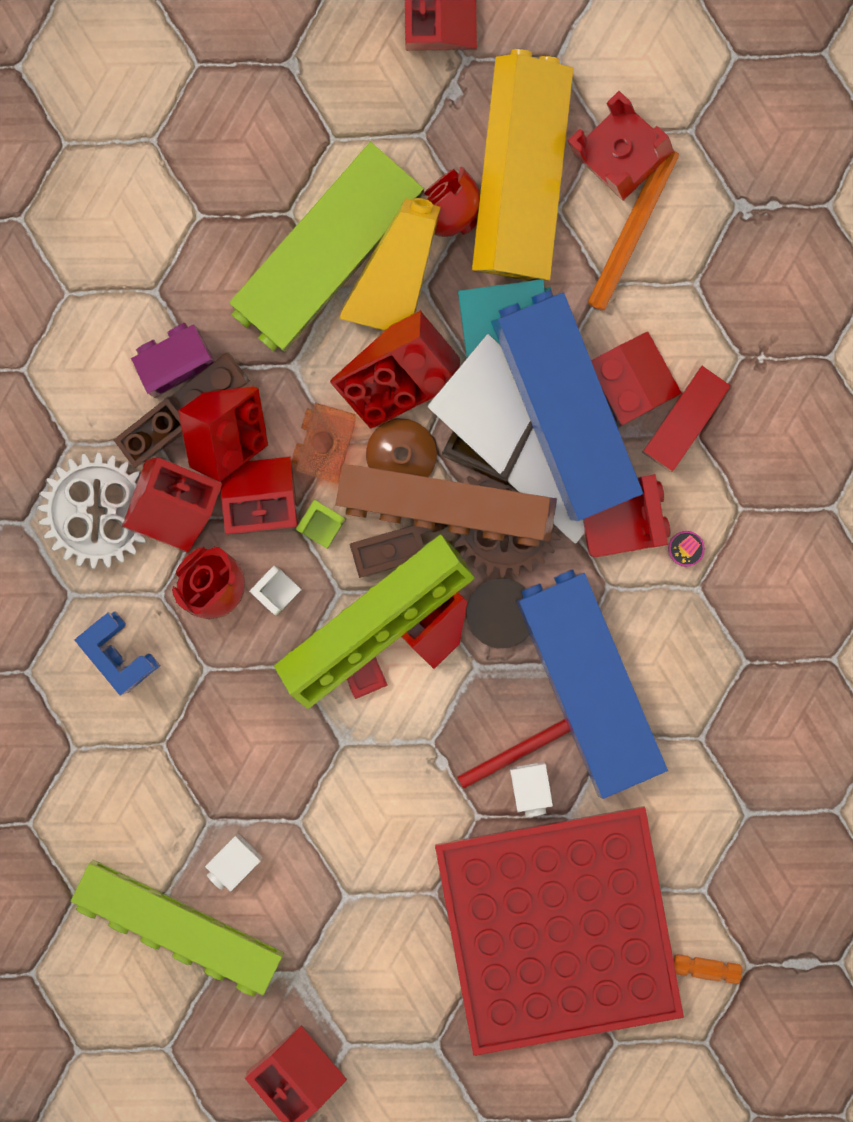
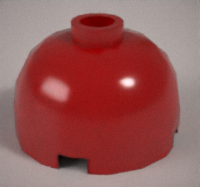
M460 167L459 174L455 169L450 170L424 192L426 196H429L427 200L432 202L433 205L441 207L434 233L435 236L451 237L459 232L465 235L477 225L478 219L476 216L479 211L481 192L473 177L464 167Z
M215 546L211 549H206L205 547L197 548L187 555L175 573L179 577L177 588L175 586L172 588L175 601L181 608L193 616L208 620L224 617L232 612L240 603L245 591V577L240 564L227 552Z

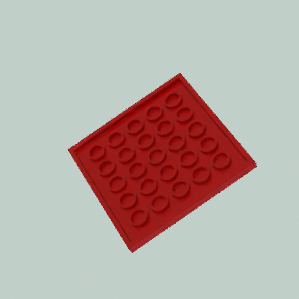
M645 806L435 844L473 1056L684 1018Z

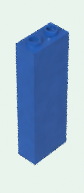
M550 289L531 297L533 304L522 309L519 303L498 310L500 318L492 320L491 323L570 521H580L644 493L564 292L553 295Z
M572 569L555 576L556 584L543 589L541 583L522 590L523 598L516 600V603L598 797L605 799L665 773L668 769L586 574L579 573L576 575Z

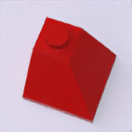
M457 592L401 637L435 669L460 645L468 602Z

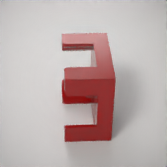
M618 91L607 102L610 114L587 137L579 129L568 139V143L574 155L624 201L674 150L669 136L658 126L653 129L635 112L631 101Z

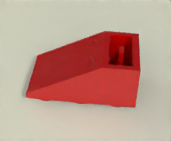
M420 310L391 325L330 379V383L367 426L372 429L434 398L460 368V357Z

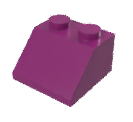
M182 323L167 332L169 338L156 344L155 340H151L136 349L138 355L132 357L131 360L147 394L156 398L197 376L215 362L198 328L194 324L188 327L186 323Z

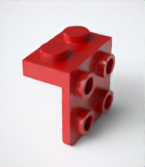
M656 474L638 477L644 494L583 519L587 549L591 557H602L668 545L667 538L671 534L668 518L666 516L663 517L661 502H664V490L661 482L656 480Z

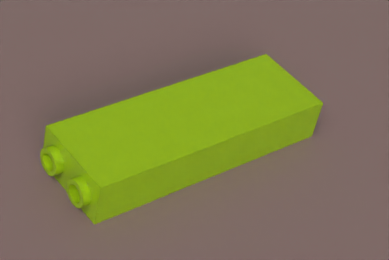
M370 141L232 298L229 304L235 310L231 315L245 328L253 324L262 332L258 339L273 352L279 347L285 353L376 249L405 198L411 200L413 198H421L424 194V188Z

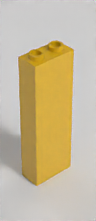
M512 49L510 55L496 56L472 271L524 281L541 279L543 281H550L573 77V67L561 65L559 58L540 56L537 59L532 57L531 51L523 49Z

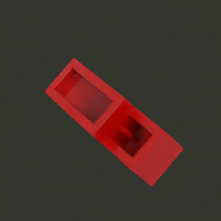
M701 366L642 453L669 472H673L731 385L704 366Z

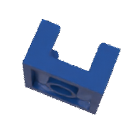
M114 611L111 614L107 612L74 639V641L121 696L129 693L161 665L152 654L139 656L127 667L122 664L125 660L114 646L110 645L108 647L106 644L109 639L126 625L120 615Z

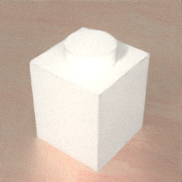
M545 762L510 767L517 812L525 811V817L546 814V807H552L553 804Z
M237 833L205 866L210 871L207 877L220 890L226 887L231 892L263 857Z

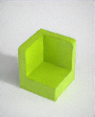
M314 499L296 530L328 549L346 518Z

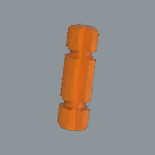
M680 954L675 955L673 959L677 975L687 976L689 973L692 977L714 981L725 979L726 983L739 984L742 979L743 968L740 964L728 962L727 965H724L722 961L694 957L693 960L689 956Z

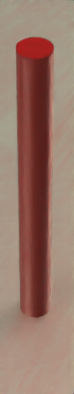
M566 719L457 776L463 789L571 732Z

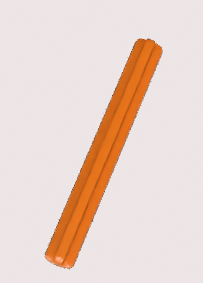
M675 150L648 176L588 300V304L591 307L600 311L606 309L678 160L679 153Z

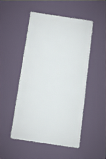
M489 334L485 336L428 405V408L499 474L504 471L518 441L530 422L503 350ZM533 428L508 482L521 493L557 498L553 524L570 540L577 543L585 533L583 519L580 521H570Z

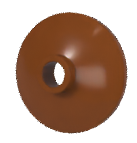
M394 419L379 426L371 435L366 448V460L369 468L423 477L430 476L437 459L436 445L432 435L421 424L409 419ZM398 447H404L408 450V456L405 460L400 461L395 458L394 452Z

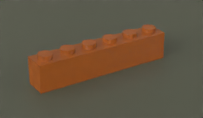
M342 463L335 506L346 507V515L366 518L367 511L380 513L379 520L401 524V517L415 519L414 526L435 529L436 523L449 525L448 532L469 535L470 528L483 530V538L504 541L505 534L519 536L518 544L539 547L540 540H551L557 498Z

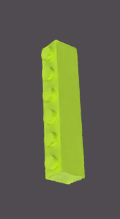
M440 534L410 559L399 565L396 570L377 585L371 587L368 592L349 607L343 609L340 614L325 626L315 631L311 637L297 648L286 654L283 659L274 665V668L289 694L305 708L309 709L474 580L475 576L459 552Z
M94 859L88 864L70 901L78 905L76 910L79 913L94 919L96 915H99L109 920L108 926L123 934L132 931L142 936L140 942L157 950L160 949V946L173 951L172 957L186 965H191L192 962H195L205 967L204 973L220 981H223L226 977L237 983L236 988L253 997H255L256 993L264 995L284 954L283 951Z

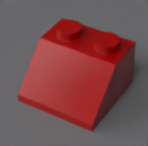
M648 331L591 360L611 413L619 428L682 394Z

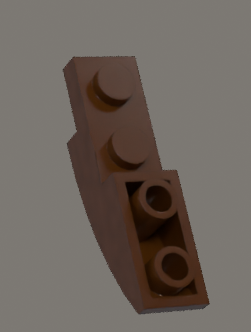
M225 353L176 393L165 398L113 441L131 465L137 468L183 435L178 410L203 392L242 388L250 380L230 353Z

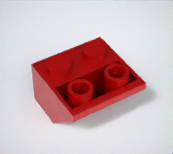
M405 0L406 51L477 50L476 0Z
M250 386L203 392L178 410L189 468L218 482H221L268 446L260 393L257 387Z
M291 456L247 461L221 481L225 535L295 528L299 525Z
M159 457L146 460L122 527L187 553L211 517L222 483Z
M302 1025L247 1070L244 1078L281 1122H305L347 1081L343 1073Z

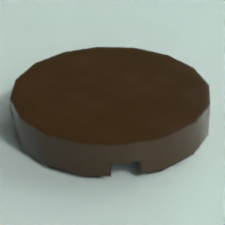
M508 578L491 579L480 584L470 595L466 608L467 623L472 634L483 644L497 649L511 648L523 642L529 636V631L516 600L523 598L521 591L526 588L519 582Z

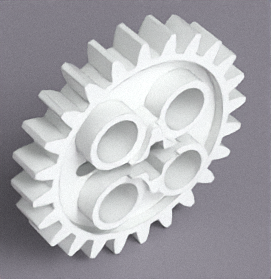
M100 453L95 455L93 463L89 462L86 454H82L79 466L72 459L67 460L68 472L60 467L55 469L59 477L58 481L50 478L46 479L45 482L52 490L51 492L42 491L39 494L48 501L46 505L37 507L38 511L47 513V518L40 520L38 525H49L50 530L43 535V538L54 537L56 539L51 550L55 551L63 547L65 549L63 560H67L74 554L76 555V566L78 567L82 565L86 558L89 559L91 569L96 568L98 559H101L103 565L107 568L111 565V556H114L119 563L124 562L122 551L125 550L134 555L136 550L132 543L134 541L141 544L145 543V539L140 534L122 527L137 486L135 480L140 474L137 471L128 475L126 473L128 462H124L117 468L115 467V456L113 455L105 464L102 463ZM95 479H98L100 481L98 508L104 509V515H100L97 518L98 538L97 542L93 543L91 541L93 515L88 514L86 509L94 504L93 482ZM78 482L85 485L88 492L85 501L75 502L71 499L69 489L73 483ZM111 484L119 486L123 491V498L118 504L110 503L105 497V490ZM73 518L81 519L86 525V532L81 538H75L68 532V523ZM108 520H115L121 526V535L116 540L109 539L104 534L103 527Z

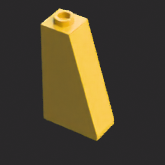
M405 198L347 296L340 319L387 330L391 325L416 313L441 207L435 206L432 202L423 198H413L412 200Z

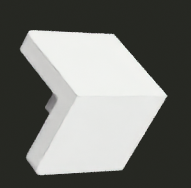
M274 565L249 592L277 616L302 589L277 565Z

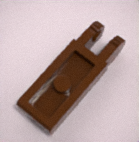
M436 523L435 529L412 525L350 543L359 578L398 567L424 547L421 534L441 531L448 527V525Z

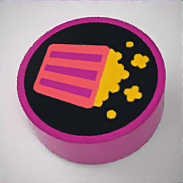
M682 531L675 534L668 545L670 558L680 566H693L704 555L705 547L703 540L699 535L691 531Z

